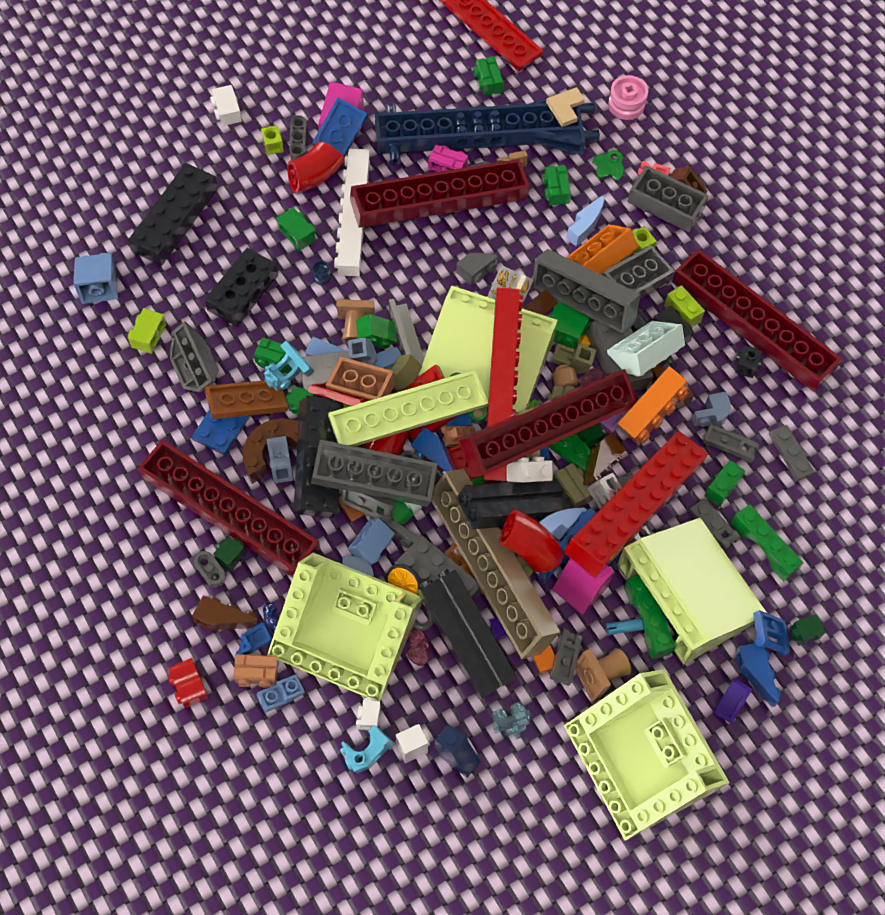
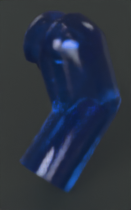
M270 602L267 606L264 605L262 610L265 622L274 632L278 621L273 613L277 611L274 603Z

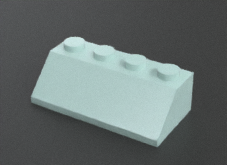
M651 321L608 349L607 353L621 369L626 370L627 374L642 376L685 345L682 324Z

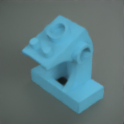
M287 341L280 345L286 352L284 358L276 365L272 363L269 366H265V372L263 373L267 385L270 388L274 387L276 391L286 389L291 384L290 381L301 371L308 376L314 372L313 368ZM289 364L292 371L284 376L280 371Z
M375 725L368 731L371 739L369 746L365 750L360 752L354 751L347 743L342 742L343 748L340 751L342 754L347 755L345 762L349 770L353 769L354 772L359 773L370 769L388 749L390 750L395 745Z

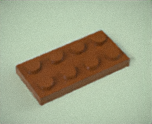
M265 380L205 386V394L212 419L287 412L288 409L283 390L276 391L274 387L270 388Z

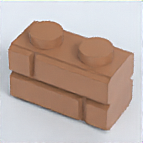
M236 654L233 673L235 683L242 687L259 684V687L269 688L271 685H276L279 665L278 657Z

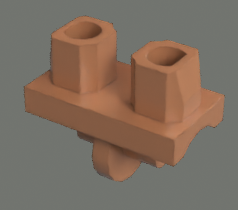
M444 426L441 428V432L444 434L443 441L447 447L459 445V439L476 432L474 426Z

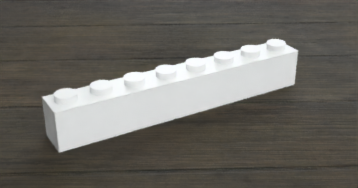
M349 149L348 156H345L347 170L343 171V180H346V182L342 184V195H344V198H341L340 209H343V213H339L341 228L338 227L337 232L340 242L336 243V253L339 254L338 257H335L334 267L338 268V275L360 276L364 227L358 228L350 202L351 186L368 183L370 150Z

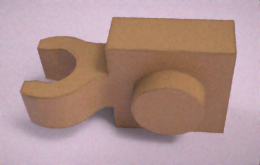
M526 150L510 153L509 157L498 158L497 162L520 159L522 167H526L528 155Z

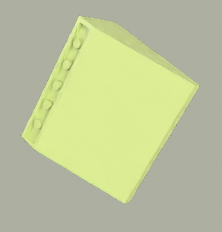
M451 286L418 376L435 364L440 367L445 378L450 377L455 372L462 374L476 370L486 398L489 400L495 300ZM525 309L518 313L522 314V323L520 330H517V333H521L519 349L516 348V352H520L518 367H515V371H518L517 386H514L513 389L517 390V400L515 405H512V409H516V414L527 409L526 405L532 398L551 350L557 325L556 319Z
M701 518L643 537L623 548L617 564L626 579L638 575L641 577L679 634L675 642L674 652L683 665L754 625V612L759 610L766 612Z
M312 553L298 562L267 656H277L281 662L362 696L381 701L417 618L422 599L419 595Z
M665 669L638 674L564 725L624 840L636 836L730 783Z

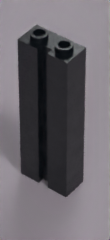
M552 479V481L465 485L456 497L473 530L503 527L507 517L513 510H518L540 522L553 513L574 508L570 499L563 496L564 489L558 479Z
M446 569L437 574L439 577L437 580L432 582L429 579L420 584L421 589L417 592L477 698L483 699L496 691V689L517 678L457 571Z

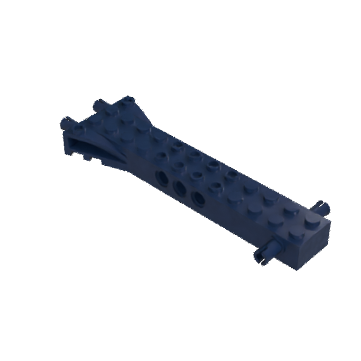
M547 98L520 105L396 112V105L394 103H391L392 109H390V103L385 105L386 113H375L377 154L390 153V163L395 165V159L397 165L401 163V152L433 151L435 145L447 146L449 149L543 144L554 149L569 152L571 155H583L585 141H598L600 139L599 129H583L581 114L595 113L594 102L573 107L572 109L578 117L577 122L561 127L546 103Z

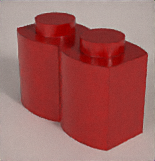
M192 658L169 667L170 674L167 677L171 686H176L177 692L174 695L178 704H183L187 708L208 699L207 692Z

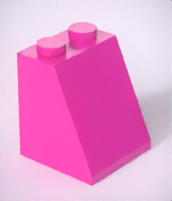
M330 81L318 123L319 129L337 97L364 111L363 89Z
M570 558L552 590L583 616L608 588L614 571L607 566L595 578Z

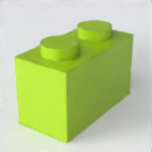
M682 285L667 294L664 304L666 308L672 306L692 328L702 321L705 310Z
M143 308L141 314H138L136 317L134 328L128 333V340L132 348L152 354L167 323L164 314Z

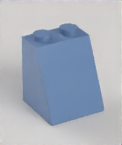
M112 253L85 255L75 258L74 286L82 304L118 299L116 268Z

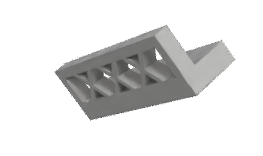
M390 299L389 313L392 321L395 322L396 335L402 354H412L422 365L424 357L407 304L396 306L395 300Z
M611 473L587 489L601 509L622 486L614 473ZM607 480H610V482L613 485V489L609 487V485L606 482ZM646 525L640 531L644 537L651 535ZM639 533L627 544V546L641 539Z

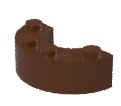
M284 418L274 419L259 425L250 433L243 447V463L251 484L268 474L265 464V458L269 453L267 439L286 436L287 445L297 450L298 421Z

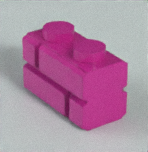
M435 145L428 160V169L441 172L465 168L468 164V155L462 151L450 150L447 146Z

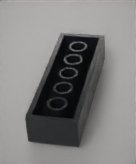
M185 163L129 237L128 242L131 251L162 266L218 190L216 176Z
M309 395L299 401L293 514L332 518L339 514L340 489L311 484L320 440L338 443L328 413L343 409L342 402Z

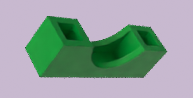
M750 504L734 516L731 525L743 538L753 540L762 548L768 557L770 568L783 582L800 569L804 562Z
M639 575L628 578L624 585V590L630 605L637 609L641 617L645 633L644 642L651 660L671 655L676 646L659 604Z

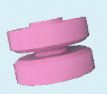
M631 75L617 78L612 84L608 102L611 113L623 120L638 118L644 111L648 95V88L645 82Z

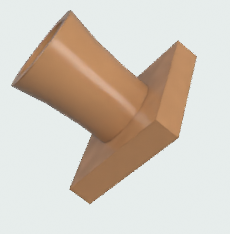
M337 299L338 318L345 319L341 340L344 344L348 345L349 340L358 339L357 319L367 314L375 315L374 301Z
M588 649L577 660L575 671L592 702H595L611 686L610 680L630 675L631 666L627 656L621 649H615L599 660L596 659L593 651Z

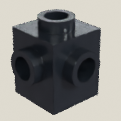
M744 346L741 352H737L734 361L737 363L735 373L753 378L756 370L761 368L763 359L760 356L762 351L754 347Z

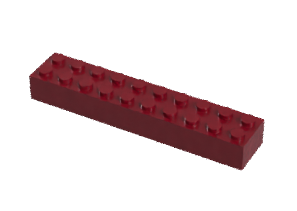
M520 159L351 186L350 202L358 228L526 200L530 186Z
M697 249L675 270L672 283L678 287L682 285L699 304L762 351L811 391L815 392L838 368L843 358L700 249Z
M625 369L611 372L459 439L472 476H483L628 410L636 404L637 399Z
M163 439L137 468L142 479L233 539H239L247 548L291 577H294L298 562L312 553L318 554L321 550L317 539Z

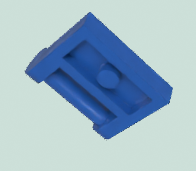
M761 610L754 612V626L757 631L755 644L761 648L767 647L775 650L782 656L788 655L790 646L785 620ZM768 636L777 639L778 643L769 640Z

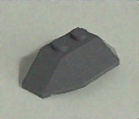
M184 321L171 332L170 361L183 389L202 392L205 390V386H209L215 381L219 369L206 341Z

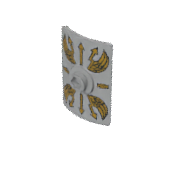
M501 266L487 297L495 300L497 288L520 289V295H523L524 302L533 279Z

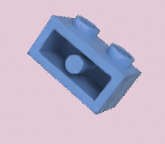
M379 518L369 519L347 550L354 556L364 559L369 564H374L380 559V553L383 549L391 544V538L395 533Z

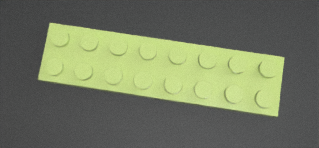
M472 370L328 413V417L338 443L358 446L484 408L489 403L476 370Z

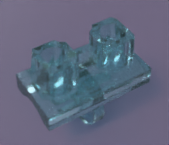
M521 702L510 706L513 716L506 718L503 709L492 713L494 721L493 730L495 733L506 730L505 734L507 737L514 735L516 740L521 738L520 732L526 730L525 724L522 723L530 721L529 717L531 716L530 711L525 710Z

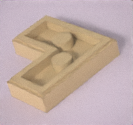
M577 87L549 97L546 100L561 127L577 122L578 117L572 108L585 102Z

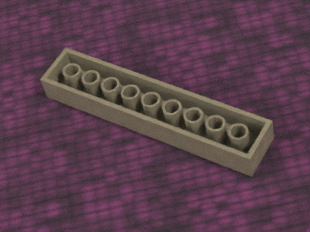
M465 470L445 471L433 488L431 502L521 659L541 655L559 635L560 630L514 553L500 546V529L498 527L472 529L456 498L465 485H472Z

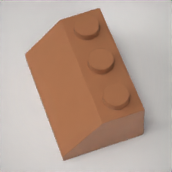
M340 356L326 384V388L367 400H374L391 394L395 385L394 372Z

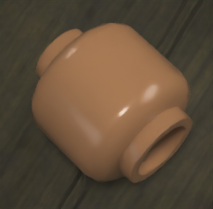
M561 365L555 368L552 374L555 386H563L564 388H575L578 386V377L573 367Z

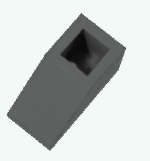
M469 253L457 262L456 273L472 286L476 282L479 283L487 273H491L497 268L498 256L496 254Z

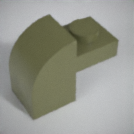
M557 343L551 362L558 365H569L575 369L576 374H582L587 372L592 366L596 349L579 343L574 350Z
M412 354L398 356L393 367L385 369L394 372V388L400 391L416 379L422 365Z

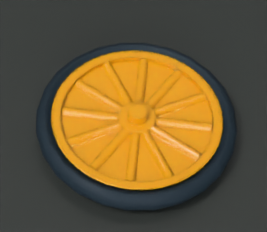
M397 564L392 566L386 575L387 583L419 595L417 591L421 589L420 584L422 583L418 574L411 567Z

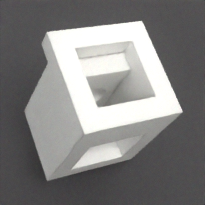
M370 697L364 698L363 706L358 708L357 718L361 720L356 721L357 729L369 731L373 725L378 727L380 701Z

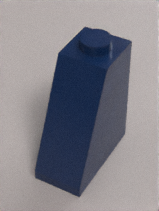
M448 724L436 738L434 753L468 778L478 766L480 760L466 737Z

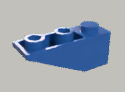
M424 427L410 445L416 450L414 454L423 460L427 458L428 462L437 463V469L439 467L443 470L442 474L445 471L456 470L445 443Z
M756 644L739 646L735 654L740 672L770 706L775 707L780 702L781 694L779 688L775 686V673L773 668H770L768 662V649L761 648Z

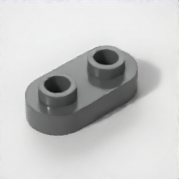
M208 551L197 553L194 557V564L207 584L211 587L223 585L226 575L213 555ZM203 561H208L207 565H201ZM219 576V579L213 580V577Z

